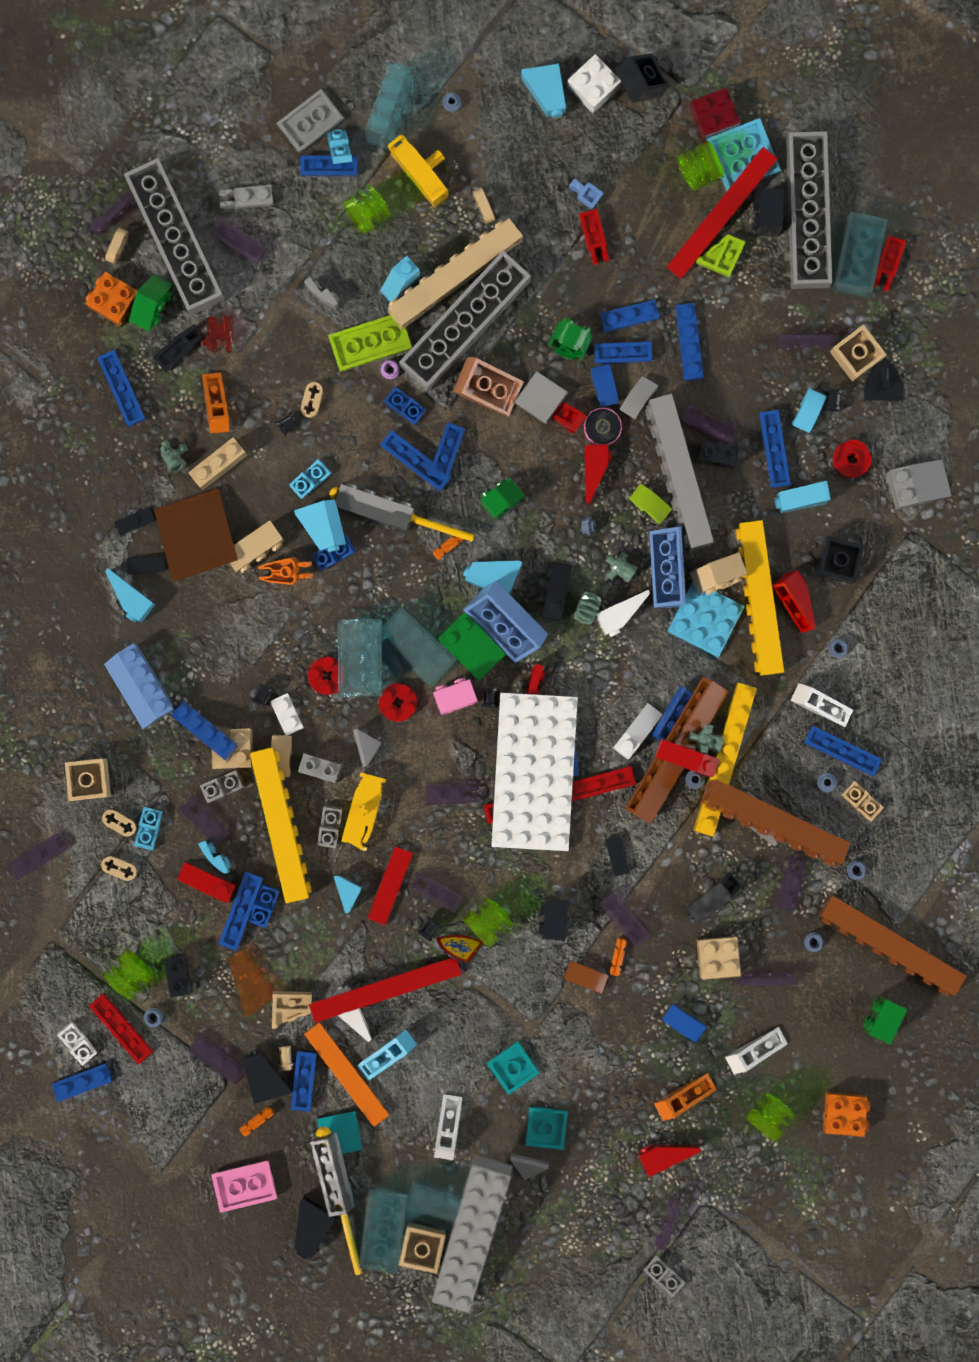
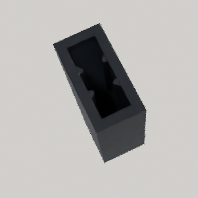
M727 872L690 903L686 908L688 915L699 924L731 900L741 885L730 872Z
M257 1050L246 1052V1056L242 1058L254 1104L292 1094L293 1088L263 1051L259 1053Z
M305 1195L300 1201L294 1249L300 1257L311 1259L335 1221L336 1216H329L327 1209Z

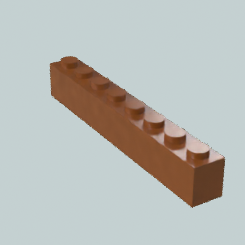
M702 677L666 740L696 750V742L689 740V734L691 732L698 734L704 729L706 724L711 723L729 691L714 681ZM655 757L625 810L651 824L684 768Z
M717 779L708 781L701 803L705 804L707 809L711 811L718 810L728 819H737L745 827H754L762 835H771L779 843L790 844V847L796 851L802 850L807 852V856L824 860V864L835 867L843 864L850 842Z
M832 895L829 896L819 913L823 917L821 921L829 926L837 925L840 927L838 929L839 932L846 936H849V934L855 936L857 943L864 947L866 944L873 947L871 951L879 956L885 954L890 957L888 961L892 964L905 966L906 969L904 971L914 977L918 974L923 977L921 981L929 986L933 984L938 986V991L947 997L949 994L956 996L967 977Z

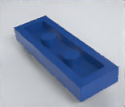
M300 156V175L358 177V157L352 156V162L333 164L331 156Z
M655 300L600 313L604 333L660 319Z
M651 342L594 344L595 364L652 362Z
M447 422L429 475L447 481L465 428Z
M682 686L679 687L653 731V737L660 741L661 739L666 740L693 694L691 691Z
M297 1051L291 1110L311 1111L317 1056L315 1052Z
M105 1063L54 1082L51 1086L57 1102L108 1084L113 1079L108 1065Z

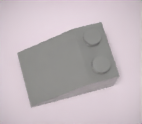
M942 459L890 470L886 473L895 510L952 496Z

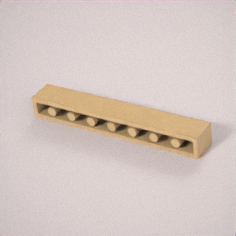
M507 219L505 222L501 220L490 233L489 231L483 233L479 237L480 240L475 244L473 242L468 244L464 248L465 251L460 255L458 253L453 255L449 259L450 262L448 264L438 266L434 270L435 273L433 275L423 277L419 281L420 284L418 286L408 288L404 292L403 297L392 300L389 303L388 314L399 328L403 330L487 268L502 251L507 253L521 243L523 235L510 219Z

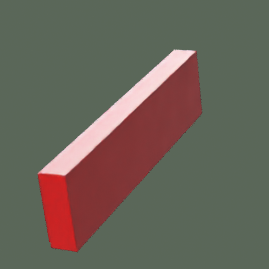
M395 846L367 919L386 925L413 855L412 852Z
M105 993L89 1005L90 1009L138 1065L154 1052Z

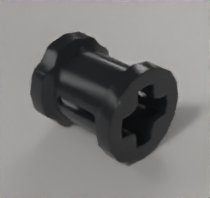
M828 389V400L824 409L840 412L842 410L840 407L841 398L844 392L837 389Z
M291 411L284 419L276 421V424L285 436L294 427L301 426Z
M260 684L259 691L251 701L266 708V703L275 691Z
M482 688L484 697L481 707L498 708L497 692H499V688Z
M428 916V921L418 933L431 942L432 937L438 929L442 928V925Z

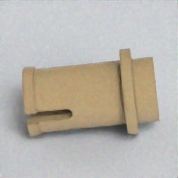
M291 1046L278 1047L281 1071L292 1070L294 1063H292Z

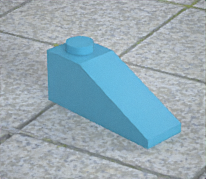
M107 568L105 572L123 610L127 612L126 617L134 623L136 621L142 623L155 604Z
M405 1029L360 1062L357 1067L369 1081L408 1054L417 1043Z

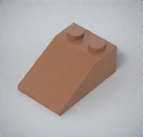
M467 357L453 392L509 417L524 381L478 358Z

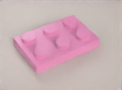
M269 1160L211 1174L220 1213L278 1198Z

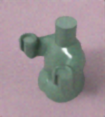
M168 441L162 442L160 447L161 456L164 458L169 472L177 473L184 469L187 463L180 455L188 450L186 444H179L178 449H173Z
M621 552L620 556L616 559L608 555L605 562L611 565V570L606 575L611 580L619 575L628 583L638 567L626 561L628 555L624 552Z
M706 724L704 729L698 734L692 732L689 734V740L696 742L700 753L707 754L708 750L717 754L722 748L723 736L711 734L713 730L712 725Z

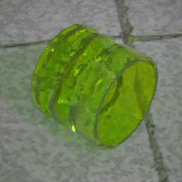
M709 141L695 146L696 156L691 150L686 151V156L683 153L677 155L681 175L694 192L699 190V185L703 188L706 187V178L711 183L724 178L721 161Z
M369 183L364 186L367 195L362 189L358 190L361 198L359 201L353 195L342 201L347 214L364 236L374 229L372 219L382 224L383 220L380 214L386 220L391 217L384 199Z
M486 896L483 900L488 905L487 908L480 903L477 904L482 913L478 915L471 910L462 919L477 937L490 948L499 940L495 933L496 930L503 934L507 933L501 926L503 923L509 929L514 925L511 923L508 914L498 903Z
M125 949L117 958L121 967L111 964L109 966L111 971L107 969L103 976L117 993L133 1001L136 998L135 993L139 994L142 991L138 982L147 986L155 977V973L140 957L132 951Z
M764 1091L762 1096L768 1102L765 1104L758 1099L757 1102L762 1109L759 1111L751 1107L744 1118L770 1140L777 1143L784 1134L778 1126L783 1124L786 1127H790V1124L784 1120L785 1117H789L792 1121L797 1117L780 1099Z

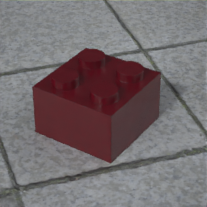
M727 88L692 100L689 108L702 142H706L707 138L740 125L739 117Z

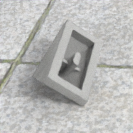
M354 729L353 732L362 766L367 767L381 742L358 729Z
M513 1153L510 1155L511 1162L524 1180L549 1167L548 1161Z

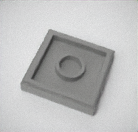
M536 371L516 399L515 404L547 424L568 392Z

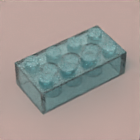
M389 61L365 130L367 144L389 150V143L396 138V127L400 128L403 118L401 117L402 110H406L409 101L407 99L408 93H412L415 84L413 81L414 75H412L410 67Z
M850 211L846 219L832 291L864 298L871 296L888 219Z

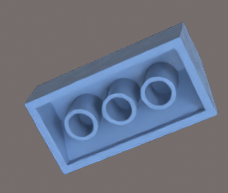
M681 527L649 531L654 608L682 607L686 604Z
M496 580L483 588L463 609L515 663L539 649L548 635Z
M133 643L121 650L104 664L143 730L174 712V705L137 644Z

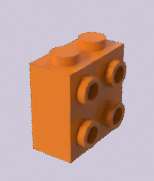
M104 272L103 275L98 277L95 289L88 293L86 305L91 310L121 327L132 310L137 290L109 273Z
M826 1092L823 1131L827 1134L865 1137V1132H868L869 1121L866 1120V1113L870 1111V1101L865 1095Z

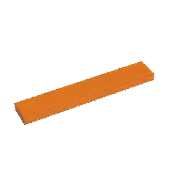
M320 1022L304 1033L373 1127L390 1115Z

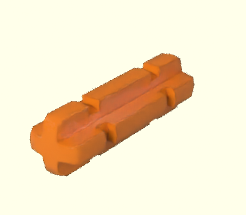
M451 536L440 545V548H436L433 551V555L436 559L440 560L444 557L445 553H449L459 545V542L465 539Z
M623 938L617 939V948L614 950L613 966L610 968V974L614 976H619L621 972L620 966H622L625 955L624 948L627 946V940Z
M267 1106L262 1110V1113H258L247 1122L248 1124H244L239 1129L242 1135L248 1136L252 1130L257 1129L266 1119L271 1118L274 1115V1111L271 1107Z

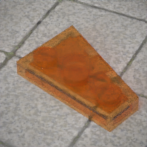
M244 948L228 959L243 1011L247 1018L273 999V991L275 990Z

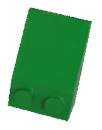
M465 612L438 638L444 647L478 681L506 655Z

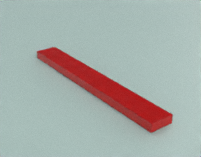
M764 147L759 150L666 266L679 279H682L776 162L777 158Z
M632 766L573 781L571 802L636 785ZM494 803L483 805L488 824L493 823Z
M448 958L308 1005L313 1021L316 1023L460 976L462 973L458 961Z

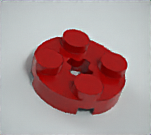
M848 440L841 443L833 453V468L845 478L853 479L860 477L868 471L871 465L872 457L867 449L868 447L858 440ZM854 454L857 462L850 464L847 456L850 457Z
M319 658L310 666L308 671L309 683L320 694H336L345 685L346 669L335 658ZM326 671L328 673L331 671L332 679L330 681L327 679L323 680V672Z
M400 683L391 684L380 694V711L389 720L395 722L405 721L416 710L417 697L414 691L407 685ZM396 697L403 700L400 708H397L396 705L393 706L392 702L395 701Z

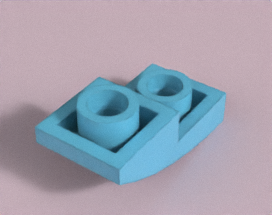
M336 129L332 132H327L333 164L352 162L346 130Z
M808 388L792 425L810 433L826 396Z
M317 459L289 486L303 499L326 480L332 472L320 459Z
M147 807L143 808L134 843L135 847L154 850L163 811Z
M208 840L198 843L206 858L224 874L231 872L229 869L231 863L228 857H224L223 854L215 857L216 849L212 842L209 843Z

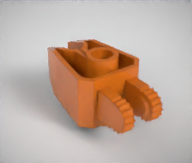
M296 557L266 563L259 566L258 569H270L273 573L268 576H260L259 579L270 583L296 584L300 579L313 578V573L300 574L299 567L312 566V561L299 562Z

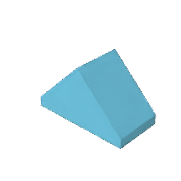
M340 875L334 876L345 914L349 913L363 887Z

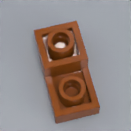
M569 961L563 979L602 994L608 975Z

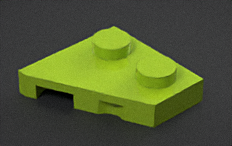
M728 234L721 242L710 248L706 254L699 257L696 264L730 278L744 248L745 241Z

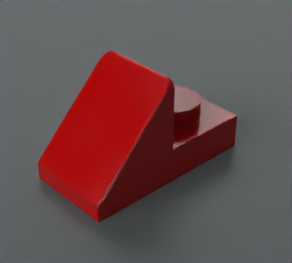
M562 401L551 418L573 434L587 417L581 411Z

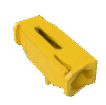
M403 134L389 143L388 147L392 157L433 207L439 205L449 196L448 189L432 170L445 159L439 150L424 160ZM399 141L403 142V143H401L399 146H397V147L395 148L394 145H395L397 142H399Z
M361 772L360 776L363 778L355 791L341 841L349 842L357 848L367 851L368 847L363 846L361 840L365 835L362 842L366 844L372 834L381 802L382 782L386 783L387 779Z

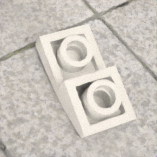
M73 1021L57 1033V1036L70 1049V1053L82 1066L97 1054L93 1045Z

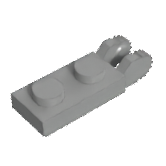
M272 185L219 191V196L221 197L234 196L235 201L221 202L220 208L241 209L274 205Z

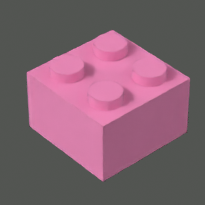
M464 677L455 680V685L448 687L447 684L436 687L437 691L433 692L442 716L478 703L470 679L465 680Z

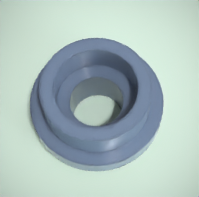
M456 93L446 94L442 101L444 109L448 112L459 110L461 107L459 95ZM450 99L455 100L453 105L448 103Z
M590 516L582 519V533L591 536L592 532H595V521Z
M835 639L829 645V652L833 657L841 658L847 654L848 644L843 639ZM836 645L841 646L842 649L840 652H837L835 650Z
M692 770L685 777L687 786L692 789L702 787L705 781L703 774ZM693 776H697L699 778V781L697 783L692 782Z
M824 773L819 776L817 785L821 791L831 792L835 789L837 780L834 775ZM825 779L830 780L831 783L829 786L824 785Z
M852 861L847 866V874L851 879L860 880L866 874V866L861 861ZM856 866L859 868V873L857 874L853 872V868Z
M809 933L804 939L805 948L811 952H817L823 947V938L818 933ZM811 939L817 940L815 946L810 944Z
M150 1008L144 1014V1022L149 1027H157L163 1021V1014L158 1008ZM151 1014H156V1021L151 1020Z

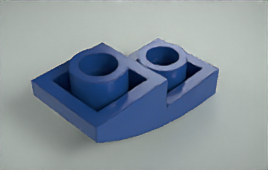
M604 364L591 367L593 386L596 388L598 405L603 407L619 403L610 365Z
M396 386L383 401L413 425L417 423L426 411V409L412 398H409Z
M344 536L346 545L339 546L340 550L328 552V549L319 550L311 555L320 572L356 553L348 536Z
M262 883L248 922L266 928L281 889Z
M675 1004L671 1005L662 1019L669 1026L695 1043L698 1042L707 1028L706 1025L694 1016L687 1014Z

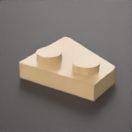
M273 991L272 1029L278 1028V1025L287 1021L292 1022L300 1016L303 1017L310 1014L311 1011L308 1004L312 1003V992Z

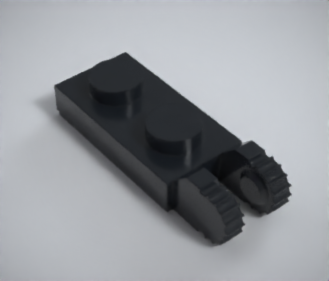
M195 325L180 333L153 356V359L165 372L169 371L205 338L201 333L191 342L187 340V337L196 331L197 327Z

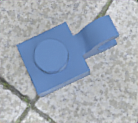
M573 179L569 186L571 190L579 193L577 200L591 210L604 194L588 182L584 186L576 179Z

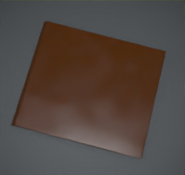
M219 488L154 509L173 581L238 561Z

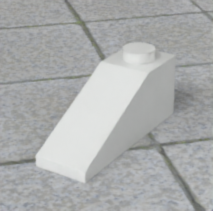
M649 590L597 613L596 618L605 636L609 634L612 637L621 633L620 629L624 627L649 596Z
M799 683L790 700L843 727H846L853 712L851 708L818 690Z
M647 703L614 745L613 749L629 760L663 714Z
M341 985L332 996L352 989L347 985L345 987ZM360 1008L338 1015L365 1040L369 1042L372 1039Z
M777 1027L738 1048L725 1058L733 1073L738 1074L748 1071L788 1043L780 1028Z
M443 1094L435 1158L453 1160L463 1097Z

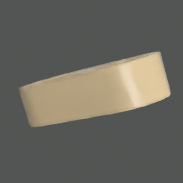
M478 188L472 191L484 222L488 224L495 221L483 189Z
M120 227L116 230L106 253V261L113 264L118 262L128 239L129 231Z
M311 382L307 385L301 404V412L308 419L317 416L323 396L322 386L317 382ZM317 387V390L320 392L315 394L314 399H311L312 393L309 390ZM310 402H313L312 408L315 411L307 414L305 407L308 408Z
M116 810L104 812L102 821L107 827L123 836H132L136 833L137 824L132 819ZM114 813V818L117 819L119 822L109 823V818H107V815H112ZM121 823L126 825L131 823L132 832H124L125 828L121 826Z
M114 856L104 858L101 864L104 872L126 881L135 879L138 874L137 867L134 864ZM113 860V864L119 867L118 869L111 868L109 870L106 862ZM131 867L133 875L126 877V873L121 871V868L128 869Z

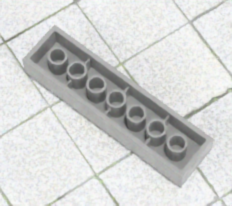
M827 132L789 133L786 138L791 289L829 288L832 284Z
M159 158L125 173L124 176L189 314L193 315L225 300Z
M502 251L399 361L400 367L428 392L531 282V275L508 254Z
M668 394L650 399L645 413L647 420L652 422L650 431L652 438L657 440L655 448L658 457L661 456L662 464H660L662 473L667 475L666 488L668 493H672L673 497L671 506L673 511H677L678 514L676 523L677 527H681L683 532L682 545L684 548H687L688 552L709 547L714 541L673 396Z
M474 1156L434 1289L433 1303L467 1313L470 1312L513 1166L481 1156Z

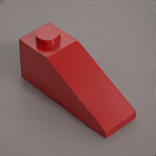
M585 445L586 505H590L607 469L608 461H612V450H608V445Z
M798 570L785 573L772 585L773 589L801 633L814 630L816 625L807 584Z
M661 739L655 755L658 759L710 777L714 776L720 760L712 755L703 754L698 750Z
M184 862L177 880L226 903L231 901L238 885L187 862Z
M648 1144L640 1148L641 1152L637 1154L648 1177H651L700 1153L701 1150L698 1145L651 1146Z

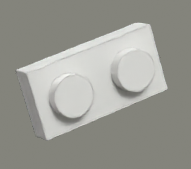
M288 693L270 701L286 736L304 728Z

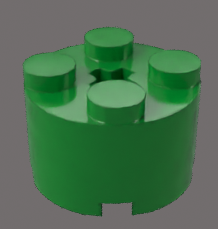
M564 318L562 322L557 323L548 346L550 348L553 346L555 348L554 352L562 357L571 360L579 357L578 361H581L592 340L591 330L585 326H577L572 320Z

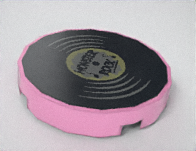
M597 408L590 412L584 423V433L587 439L594 445H610L619 438L622 430L619 416L613 410L607 408Z

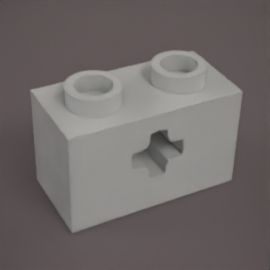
M303 754L298 772L337 783L342 765Z

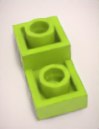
M642 484L629 497L641 511H645L658 524H661L672 510L667 503Z

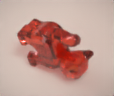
M208 316L207 336L202 340V346L208 351L216 353L217 340H225V350L230 353L232 351L231 346L234 334L232 317L223 316V323L218 324L216 317Z

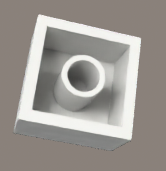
M595 54L568 79L567 88L594 114L621 88V80Z

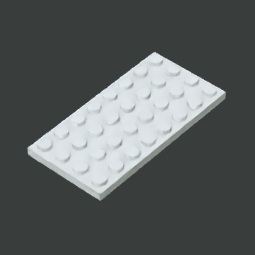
M500 693L492 847L569 851L578 697Z

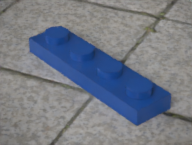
M695 303L676 305L684 381L701 380L704 377Z
M112 350L97 357L127 426L131 427L145 421L146 418L116 351Z
M779 410L759 413L771 489L790 486Z
M392 430L380 444L383 449L439 492L442 491L452 478L449 475L447 481L429 475L433 462Z
M182 701L171 714L173 718L225 761L238 747L185 701Z
M811 726L804 741V744L873 777L882 761L881 758L815 726Z
M245 871L218 943L219 945L237 951L263 882V877Z

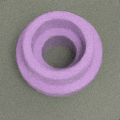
M387 360L382 364L381 374L384 378L394 379L399 375L400 368L395 361ZM392 367L394 371L388 373L387 368Z

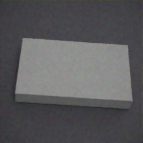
M320 89L276 124L298 153L301 154L345 119L323 90Z

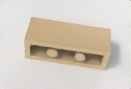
M233 437L188 473L202 490H205L248 455Z
M269 520L234 545L238 561L230 564L236 573L241 572L243 574L251 569L250 565L255 561L258 563L263 561L267 557L266 554L271 550L275 552L283 546L284 539Z

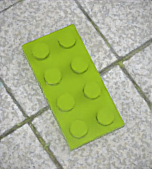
M390 315L328 335L340 372L412 349L406 327L401 330Z

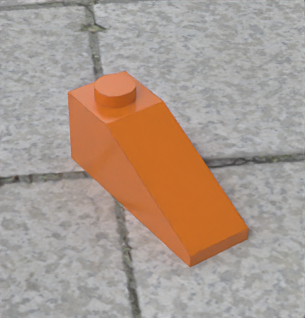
M221 372L202 374L210 434L229 432V415Z
M705 1073L655 1102L654 1105L663 1121L673 1119L717 1089L709 1074Z

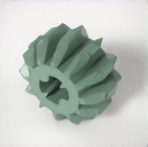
M584 592L574 612V619L582 624L590 625L599 610L601 597L592 592Z

